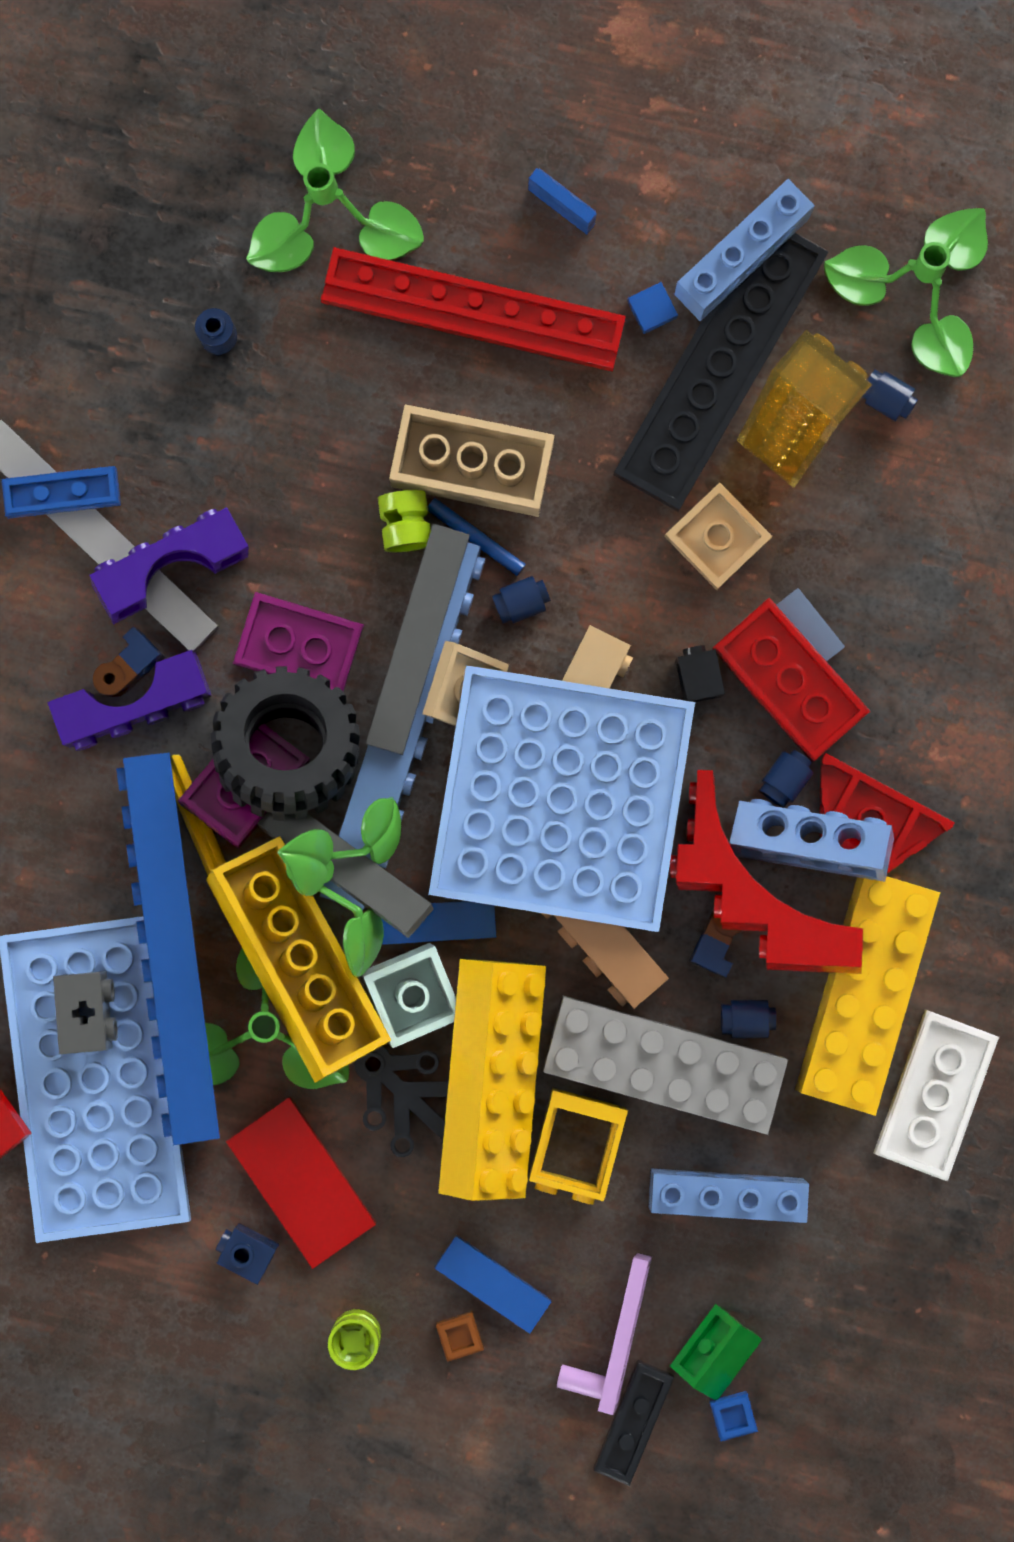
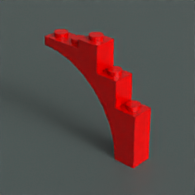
M697 770V782H690L689 804L696 805L695 819H688L687 841L694 842V845L678 844V854L671 855L670 878H676L678 890L722 892V895H715L714 918H721L722 929L768 931V935H760L759 958L766 959L767 970L862 974L863 928L831 924L802 914L776 899L755 881L735 856L722 830L716 808L713 770Z

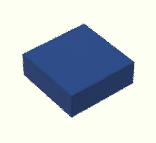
M662 282L627 299L643 334L678 317Z
M747 1391L709 1401L720 1441L758 1432Z

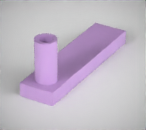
M637 1253L633 1258L606 1376L562 1364L557 1381V1388L600 1399L598 1411L610 1415L614 1414L618 1406L652 1260L651 1256Z

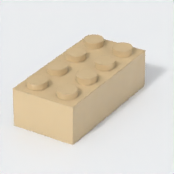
M405 404L389 477L390 484L393 488L426 491L427 495L539 517L555 435Z

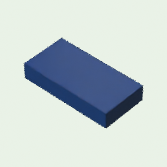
M536 168L529 177L528 190L587 235L595 225L596 211L543 170Z

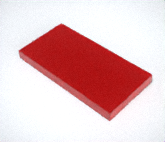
M770 597L712 648V650L716 649L717 656L811 762L820 757L870 712L867 706Z
M291 1097L226 1141L312 1269L376 1225V1221Z

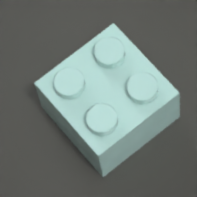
M431 943L375 965L361 976L372 1005L391 1039L388 1043L392 1048L454 1022L456 996L436 947Z

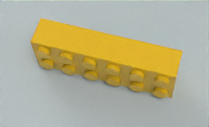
M281 836L213 869L206 878V882L311 1077L316 1083L390 1042L391 1039L361 983L352 974L346 956L313 895L305 896L300 894L293 882L288 878L286 865L277 853L285 845Z
M886 876L885 882L857 877L843 926L863 928L862 974L829 973L795 1090L808 1096L876 1116L940 892Z
M460 959L439 1194L471 1201L526 1198L546 966Z

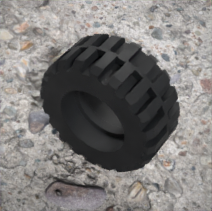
M287 666L276 667V673L267 674L266 670L263 669L254 672L253 681L248 682L243 678L234 685L235 694H225L220 702L221 711L215 712L212 721L211 745L216 772L219 773L220 783L226 792L231 791L233 800L241 807L246 804L251 805V813L263 817L265 811L273 813V820L285 821V814H295L296 820L307 818V811L313 808L318 814L328 809V801L330 799L338 801L345 793V785L351 784L359 758V725L356 724V712L353 705L346 704L345 693L339 687L331 690L330 680L320 674L314 679L310 677V670L298 667L297 673L287 672ZM295 718L315 728L321 735L323 744L319 755L309 764L294 770H276L263 765L253 757L249 748L250 738L259 726L271 720Z

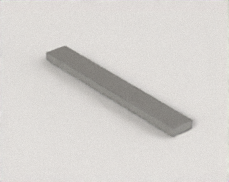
M0 420V471L6 477L14 478L57 473L6 423ZM96 509L46 514L98 564L110 559H114L117 562L129 556L128 552L135 547ZM160 570L155 573L148 585L146 595L147 608L145 609L188 650L196 652L219 626Z

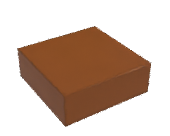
M473 1311L436 1322V1328L447 1362L484 1350Z

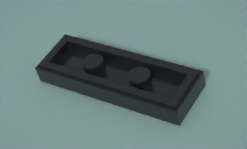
M637 1360L593 1467L595 1472L630 1486L673 1382V1374Z

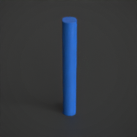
M436 498L428 505V512L453 530L470 534L469 542L480 546L484 553L516 576L521 573L526 564Z

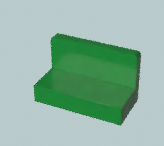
M715 1304L673 1360L670 1367L694 1389L714 1400H718L762 1339L756 1333L740 1324L725 1309Z

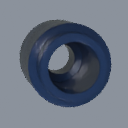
M211 308L203 311L198 316L195 322V332L205 350L212 354L221 355L229 352L235 346L237 331L230 316L225 311ZM215 328H220L217 332H211Z
M876 369L872 372L859 396L866 399L865 404L895 422L900 416L907 419L918 399L913 397L915 388L886 371L882 374Z
M533 576L499 589L500 593L492 595L503 624L512 621L514 624L545 612L544 603L551 601L543 580L535 582Z
M793 750L791 754L783 751L762 779L764 785L759 790L760 793L776 805L785 808L788 802H794L814 774L809 768L812 762L796 750Z
M731 1000L730 1004H721L722 1035H731L732 1039L769 1038V1030H776V1008L769 1007L768 1000Z

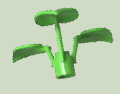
M317 109L303 126L293 151L295 167L303 176L304 184L308 191V194L304 196L305 206L302 222L299 224L295 216L287 212H274L267 215L259 222L253 232L250 250L246 259L250 265L268 272H285L303 265L314 249L312 237L304 231L309 225L312 204L315 202L319 205H327L335 199L340 200L358 222L365 225L359 234V242L366 255L395 261L421 247L424 242V236L417 219L400 204L388 201L378 202L371 208L369 219H367L346 198L343 191L339 189L334 174H340L350 166L355 155L354 142L350 134L343 127L334 122L321 109Z
M985 209L960 210L935 220L926 231L924 246L917 260L910 259L907 265L892 275H887L889 263L885 255L874 247L862 245L848 248L837 256L826 260L824 272L827 280L835 292L843 299L860 306H869L881 302L886 294L885 283H893L910 270L914 271L915 276L921 282L932 283L930 311L932 324H923L915 331L911 343L912 351L916 360L925 368L951 377L962 376L972 360L973 338L967 324L958 316L949 315L940 321L938 320L941 277L947 266L953 270L964 271L972 269L982 262L988 245Z
M393 797L377 799L365 811L361 824V836L365 845L360 849L333 852V841L329 833L325 830L314 829L297 836L277 851L286 865L288 878L293 882L300 894L312 896L317 892H321L353 912L355 918L350 919L345 925L343 946L349 968L354 977L358 978L369 969L381 949L384 937L382 919L370 909L363 913L359 906L324 886V883H328L333 877L334 865L331 861L332 859L365 856L369 853L372 861L377 864H382L390 859L397 849L401 836L400 812Z
M242 948L236 963L237 977L245 989L258 990L262 988L261 1011L254 1014L250 1019L248 1032L228 1041L226 1032L220 1026L205 1023L213 1085L224 1083L235 1074L240 1062L238 1055L231 1048L250 1038L260 1043H267L277 1038L289 1044L291 1047L283 1055V1069L288 1079L299 1087L317 1089L347 1082L349 1079V1065L316 1083L314 1082L292 1039L279 1031L280 1022L277 1016L268 1011L269 997Z

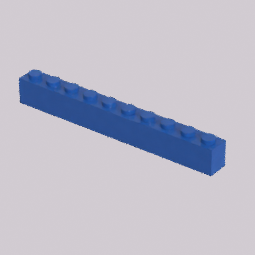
M170 752L123 758L124 767L116 768L119 791L127 790L129 806H121L124 829L132 828L134 844H128L126 847L129 868L137 867L139 882L131 883L134 906L142 905L144 920L136 921L139 944L147 943L149 959H142L141 963L144 983L152 982L154 997L146 998L149 1021L157 1020L159 1036H152L151 1041L154 1060L162 1059L164 1074L156 1075L159 1099L167 1097L169 1113L161 1114L164 1137L172 1136L173 1146L219 1139V1126Z

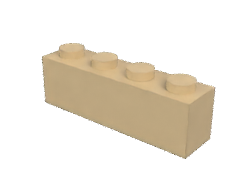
M590 625L562 681L611 689L610 686L615 676L618 675L623 678L633 657L627 655L631 645Z

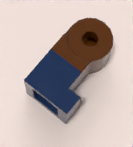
M132 627L123 636L129 645L112 662L103 663L94 671L93 685L97 691L104 695L121 697L155 667L156 662L162 661L165 658L152 642L135 627Z
M713 910L689 961L721 977H727L733 963L725 960L724 957L734 935L742 930L722 929L721 918H714Z

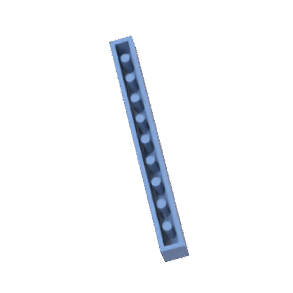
M468 542L404 754L400 755L370 745L367 747L339 834L340 838L355 849H360L365 845L361 836L362 819L365 811L375 800L393 797L399 808L403 794L407 796L411 794L416 774L410 773L414 759H422L428 738L422 737L426 722L431 724L434 722V718L422 713L445 641L459 644L463 630L457 629L461 614L468 616L474 594L468 593L472 578L480 579L484 567L485 558L479 557L481 547ZM399 809L402 822L405 811ZM370 853L368 855H365L366 857L371 859ZM390 859L377 865L386 869ZM333 882L324 883V886L359 906L362 910H366L367 907ZM320 893V897L332 900L326 895Z

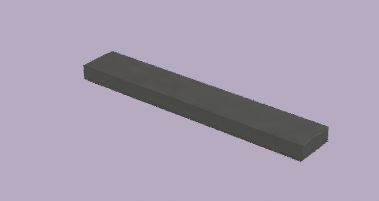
M436 524L432 525L368 733L367 745L400 755L404 754L470 534Z
M267 812L257 826L273 839L281 836L285 845L307 831L314 829L325 830L333 841V852L355 850L353 846L309 814H307V818L296 820L295 814H285V821L273 820V813ZM366 856L331 860L334 865V873L330 881L362 905L372 910L377 916L407 938L415 932L434 909L430 902Z

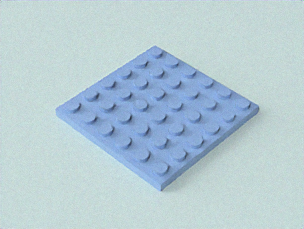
M466 665L428 895L659 932L695 702Z

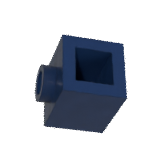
M238 1223L233 1232L226 1229L215 1249L221 1253L217 1264L258 1285L279 1243Z

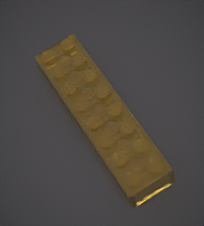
M807 330L803 332L772 369L737 438L741 445L793 488L822 456L872 386L866 380L868 378L867 373L853 361L846 363L834 353L835 348L828 339L818 333L813 336Z

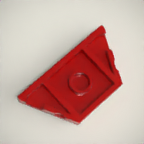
M827 753L822 755L819 814L825 815L828 811H835L847 815L849 819L864 821V818L872 817L885 821L887 825H892L894 842L887 873L902 864L911 855L926 847L928 843L953 828L955 822L833 756ZM849 838L841 844V847L851 850L856 848L861 841Z

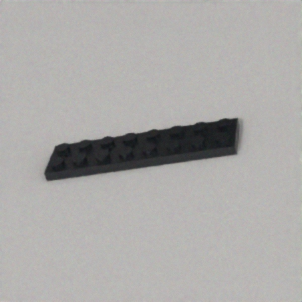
M794 233L703 318L614 471V476L679 512L828 254L827 250Z

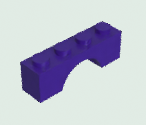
M227 507L220 511L216 509L208 510L196 519V523L186 528H183L181 525L176 526L165 532L162 536L163 539L151 545L148 542L139 544L128 552L129 556L117 562L114 559H110L95 567V572L90 574L91 584L113 624L147 608L146 595L152 577L158 570L170 563L192 561L205 566L216 574L248 558L249 546Z
M189 650L156 662L155 676L151 687L142 698L130 705L121 707L104 705L84 689L47 703L62 745L69 748L75 747L76 751H80L97 745L96 738L109 733L112 738L126 735L134 731L132 725L146 720L148 725L164 721L169 718L168 712L182 707L183 712L200 708L205 705L203 699L211 697L212 694L197 654L193 650Z

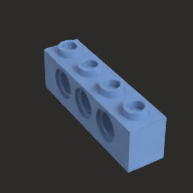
M787 179L677 282L674 295L701 321L809 220L815 205Z
M752 799L750 802L739 801L729 844L737 857L885 882L894 835L892 825H887L885 821L878 818L868 817L861 821L849 819L847 815L840 812L828 811L824 815L812 813L808 808L799 805L781 808L773 806L772 803L766 800ZM772 826H782L784 828V831L778 836L770 837L766 835L767 830ZM810 832L822 834L821 839L815 843L803 841L804 837ZM849 838L861 841L856 848L851 850L841 847V844Z
M651 1168L648 1207L651 1213L807 1223L809 1183L803 1178Z

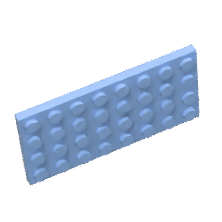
M143 916L0 936V955L20 1117L32 1133L23 1142L36 1243L184 1223L191 1220L182 1144L173 1146L172 1136L164 1137L161 1114L169 1113L167 1097L159 1099L156 1075H162L164 1072L162 1059L154 1060L151 1037L159 1036L157 1020L149 1021L146 998L154 997L152 982L144 983L141 960L149 959L147 943L139 944L136 921L144 920ZM107 971V979H113L115 989L114 1002H109L110 1018H116L118 1038L116 1041H112L113 1048L103 1051L59 1054L53 976ZM86 1003L85 1007L79 1009L80 1016H86L88 1021L90 1016L95 1015L94 1008H88Z

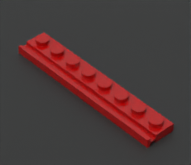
M333 247L324 291L321 295V302L323 304L611 372L614 369L626 316L336 247Z

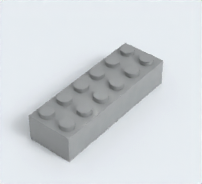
M562 995L542 1069L544 1073L768 1135L788 1059L776 1054Z

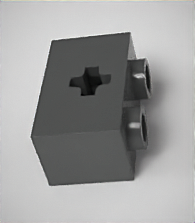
M107 971L53 976L59 1054L103 1051L113 1048L112 1041H116L118 1038L116 1018H110L109 1002H114L115 989L113 979H107ZM86 1003L88 1008H94L95 1015L90 1016L88 1021L86 1016H80L79 1009L85 1007Z

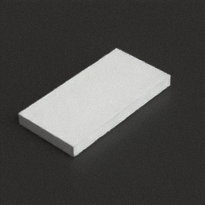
M924 1010L873 1153L948 1181L999 1037L934 1012Z

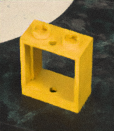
M552 1087L529 1173V1181L535 1183L534 1189L554 1195L557 1194L558 1189L573 1193V1200L594 1205L595 1199L604 1201L628 1112L627 1108ZM558 1108L612 1122L596 1184L541 1170Z

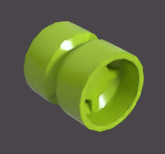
M404 490L379 496L380 519L387 523L382 529L385 552L397 553L425 549L431 532L430 523L424 521V517L429 514L426 491Z
M360 1309L349 1310L339 1316L332 1327L328 1339V1350L333 1361L338 1366L347 1370H358L369 1365L375 1358L380 1345L381 1329L379 1322L372 1314Z

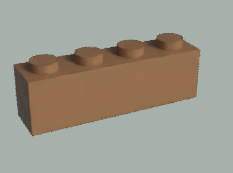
M541 913L547 920L552 916ZM553 915L563 926L557 932L572 949L577 944L588 955L582 961L597 978L602 973L613 984L607 990L622 1007L628 1002L633 1008H636L669 979L624 926Z

